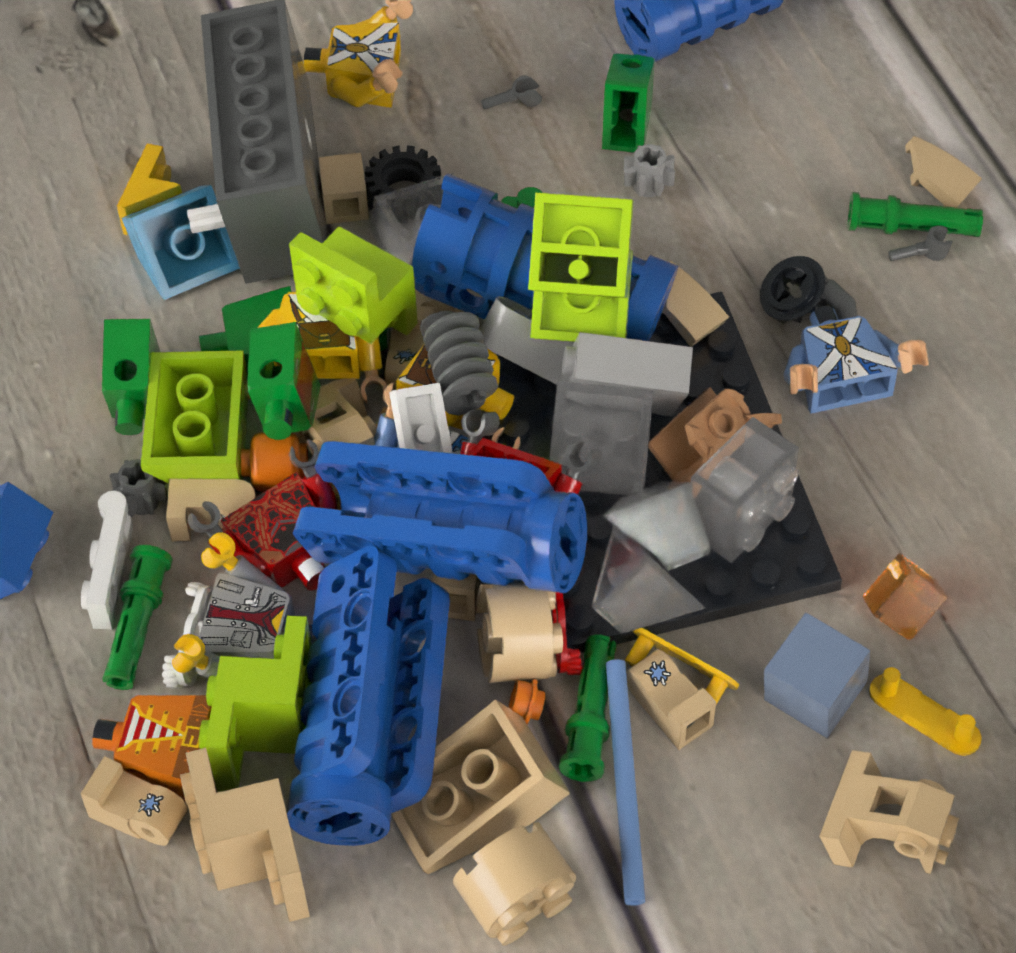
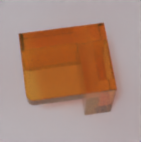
M900 553L863 595V599L873 616L907 640L915 637L948 598L934 577Z

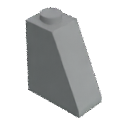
M580 332L573 347L566 346L562 374L570 375L568 391L663 416H672L689 394L693 347Z

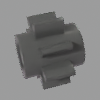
M140 459L125 460L118 473L110 474L113 487L111 491L121 492L125 496L130 517H133L135 514L153 515L160 501H168L165 486L167 483L142 471Z

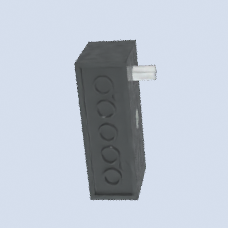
M273 0L201 15L217 204L187 210L191 232L193 234L226 227L246 284L293 275L289 243L300 232L320 243H323L328 238L310 86L285 0Z

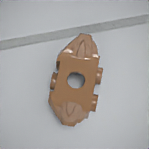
M711 387L706 388L646 444L673 480L672 500L674 502V510L682 513L690 512L700 492L714 473L726 465L725 462L755 433L782 424L781 414H751L743 400L744 395L731 389H724L716 395Z

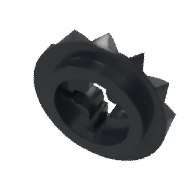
M793 256L784 259L776 264L764 278L760 289L761 305L770 317L782 324L790 320L801 323L802 316L816 310L815 306L819 300L827 299L824 289L829 280L824 274L822 266L810 257ZM790 282L793 286L799 287L802 291V296L799 298L792 296L789 291L790 288L786 284Z

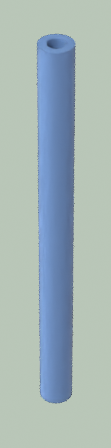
M615 659L606 663L624 902L626 905L635 906L645 903V889L626 662Z

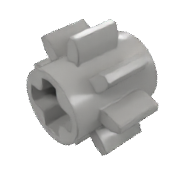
M647 144L638 146L634 157L627 155L624 157L625 187L633 186L634 191L640 197L661 196L665 185L674 186V155L666 156L665 151L659 145Z

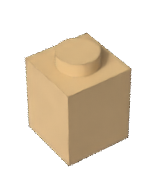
M361 153L318 157L326 224L369 220Z

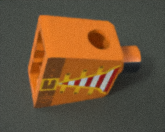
M137 695L130 700L124 722L106 719L97 720L92 737L93 748L114 751V761L122 764L125 772L152 785H160L171 790L186 803L180 774L190 772L186 752L200 749V725L202 720H210L212 706L207 705L206 695Z

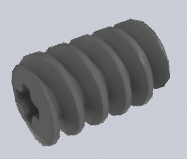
M440 311L423 319L420 331L424 337L423 341L426 351H428L427 355L432 366L434 379L441 386L445 411L449 414L460 416L470 410L479 409L484 404L485 399L495 393L498 383L496 377L492 375L494 371L492 363L487 360L489 354L487 347L483 345L484 337L482 331L478 329L480 326L478 317L470 312Z

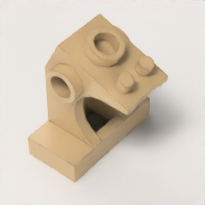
M350 378L336 379L321 386L313 427L308 430L292 433L299 437L300 443H307V439L313 441L320 452L322 444L327 441L375 445L374 436L377 428L372 419L367 415L357 380ZM332 412L333 416H330L322 421L317 420V418H320ZM333 484L335 493H336V495L338 496V495H339V492H338L337 488H336V487L334 486V484Z
M852 750L819 837L834 865L853 868L861 845L866 840L877 838L894 841V847L899 853L910 858H919L925 872L931 874L935 862L945 865L949 852L940 850V846L950 848L956 833L959 818L950 815L955 795L946 792L942 785L932 780L921 779L916 782L882 777L871 753ZM883 804L902 805L899 816L876 813L874 811Z

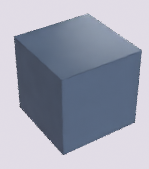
M805 612L764 669V700L825 738H828L868 681L870 650Z

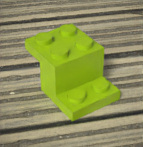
M535 193L528 290L534 291L530 338L575 342L580 332L626 338L633 251L630 249L633 199Z
M340 226L323 243L302 232L289 243L297 302L306 312L312 315H320L336 324L345 334L358 336L370 344L386 328L392 327L408 335L418 324L414 270L410 264Z
M287 615L284 635H276L274 659L220 656L217 675L209 676L206 700L207 705L212 706L210 720H202L200 725L199 748L207 749L217 792L239 788L244 751L295 754L297 737L306 729L300 718L302 696L304 690L312 684L308 679L307 673L308 652L312 645L307 616Z

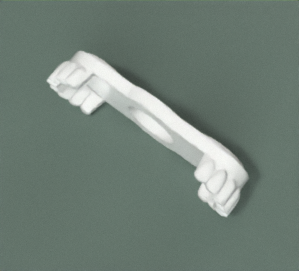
M190 582L185 591L187 595L194 596L195 600L191 613L186 619L183 635H194L197 624L200 635L213 587L199 582ZM176 655L165 656L164 661L166 663L163 665V670L165 671L162 673V677L166 687L180 689L184 686H192L198 676L197 668L193 667L189 672L180 673L174 669L172 660Z

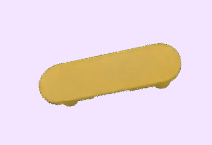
M633 626L632 631L637 635L638 639L625 658V661L631 666L646 658L652 647H655L711 678L705 690L716 701V705L727 687L737 690L740 686L734 679L653 633L639 626Z
M894 667L886 668L883 674L872 680L869 693L871 699L878 706L952 753L961 756L971 755L980 747L981 733L975 726L976 721L973 716L969 714L960 716L954 711L946 709L924 695L922 691L901 679L898 669Z

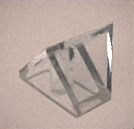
M659 482L620 498L603 516L656 555L667 571L710 554L711 547L689 482Z
M621 524L613 526L591 606L620 633H625L706 609Z

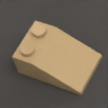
M495 699L435 747L433 777L428 792L421 801L396 811L391 816L423 872L430 874L483 848L513 828L521 825L526 827L532 824L569 795L570 792L523 717Z

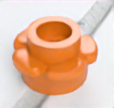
M534 678L530 682L517 679L508 704V708L522 716L526 724L529 723L530 719L539 720L545 701V691L538 690V682Z

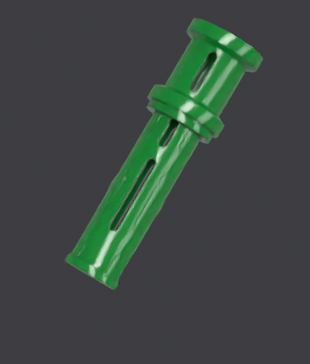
M852 192L848 209L847 229L848 231H855L857 227L882 229L885 234L892 235L898 229L929 232L933 226L938 225L946 227L948 230L947 234L980 237L983 225V210L910 204L901 202L900 198L894 195H889L887 199L861 197L859 192Z
M138 545L131 549L129 558L132 563L128 581H125L120 589L123 609L112 643L110 657L102 678L103 682H107V686L114 689L129 690L133 688L150 617L153 610L157 609L163 601L164 593L161 590L165 572L171 569L173 558L167 551L156 546Z
M592 635L586 639L576 710L565 725V733L569 738L566 754L561 756L559 761V770L564 776L580 782L596 781L602 778L605 770L604 762L601 760L603 743L610 736V726L605 719L608 702L606 663L614 660L617 648L616 642L614 640L610 642V637L605 635Z

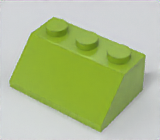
M244 351L151 353L141 456L142 471L168 484L169 479L243 480L241 475V449H245L249 399L245 394L248 373Z

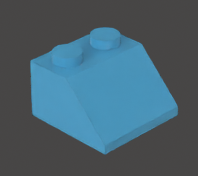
M211 185L196 187L121 218L139 261L163 300L240 269L226 227L193 234L191 232L187 210L217 204L216 195Z

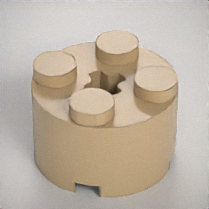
M523 581L511 582L506 586L480 585L477 597V613L484 614L482 616V628L477 629L478 647L484 677H488L489 683L517 681V679L525 681L532 680L533 678L539 680L556 676L557 662L555 653H562L563 633L560 623H552L551 610L555 609V592L530 589Z
M533 822V830L530 833L524 825H521L488 843L472 856L478 865L468 875L461 867L453 879L454 886L490 938H498L501 944L506 946L527 932L529 927L526 922L542 912L546 918L553 917L572 902L568 891L575 884L576 874L539 822Z

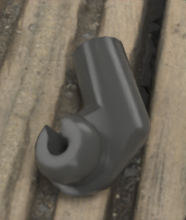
M828 279L829 283L824 289L827 299L819 300L816 307L820 308L829 304L835 309L839 320L858 316L855 299L836 281Z

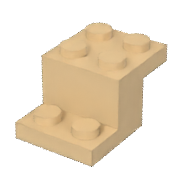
M203 748L186 752L190 772L180 774L191 817V820H189L202 873L213 872L218 891L269 879L274 905L285 903L289 922L310 917L279 778L217 792L207 749Z

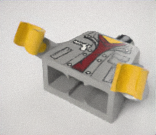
M223 532L215 533L209 539V543L219 549L221 555L211 548H206L201 554L202 563L206 567L218 568L224 566L226 569L225 573L218 572L199 637L193 634H185L174 644L175 649L185 652L178 653L172 660L174 669L180 673L189 672L193 667H196L198 674L203 677L209 678L210 675H217L220 656L274 659L276 635H284L287 615L295 616L292 596L243 556L238 555L234 557L235 543L228 534ZM308 624L311 643L313 644L317 639L312 632V624Z

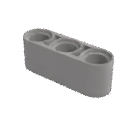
M496 297L480 328L484 337L483 345L492 352L568 390L570 375L562 374V365L566 346L573 347L574 342L530 338L532 310L508 298ZM572 392L582 398H586L589 400L595 399V397Z

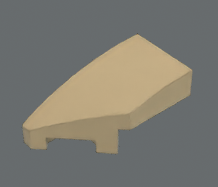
M913 136L905 145L906 153H911L914 171L910 175L911 185L918 186L921 184L944 206L957 208L982 180L979 175L964 163L932 143Z
M678 267L662 313L666 315L690 347H692L724 324L729 316L696 280Z

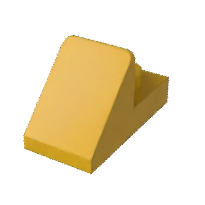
M146 144L117 204L124 235H128L121 218L182 193L180 184L170 182L171 167L166 164L163 146Z

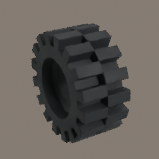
M400 145L392 146V154H389L386 149L380 151L379 159L373 156L369 160L370 167L366 166L364 171L369 210H374V216L379 220L385 215V221L388 224L393 225L394 220L399 219L400 226H407V219L413 218L415 224L421 223L422 214L425 215L429 204L438 208L441 205L443 197L441 189L442 175L440 165H437V159L433 155L428 158V151L422 148L416 154L415 146L407 145L406 152H400ZM400 181H411L418 184L407 190H397L389 187Z

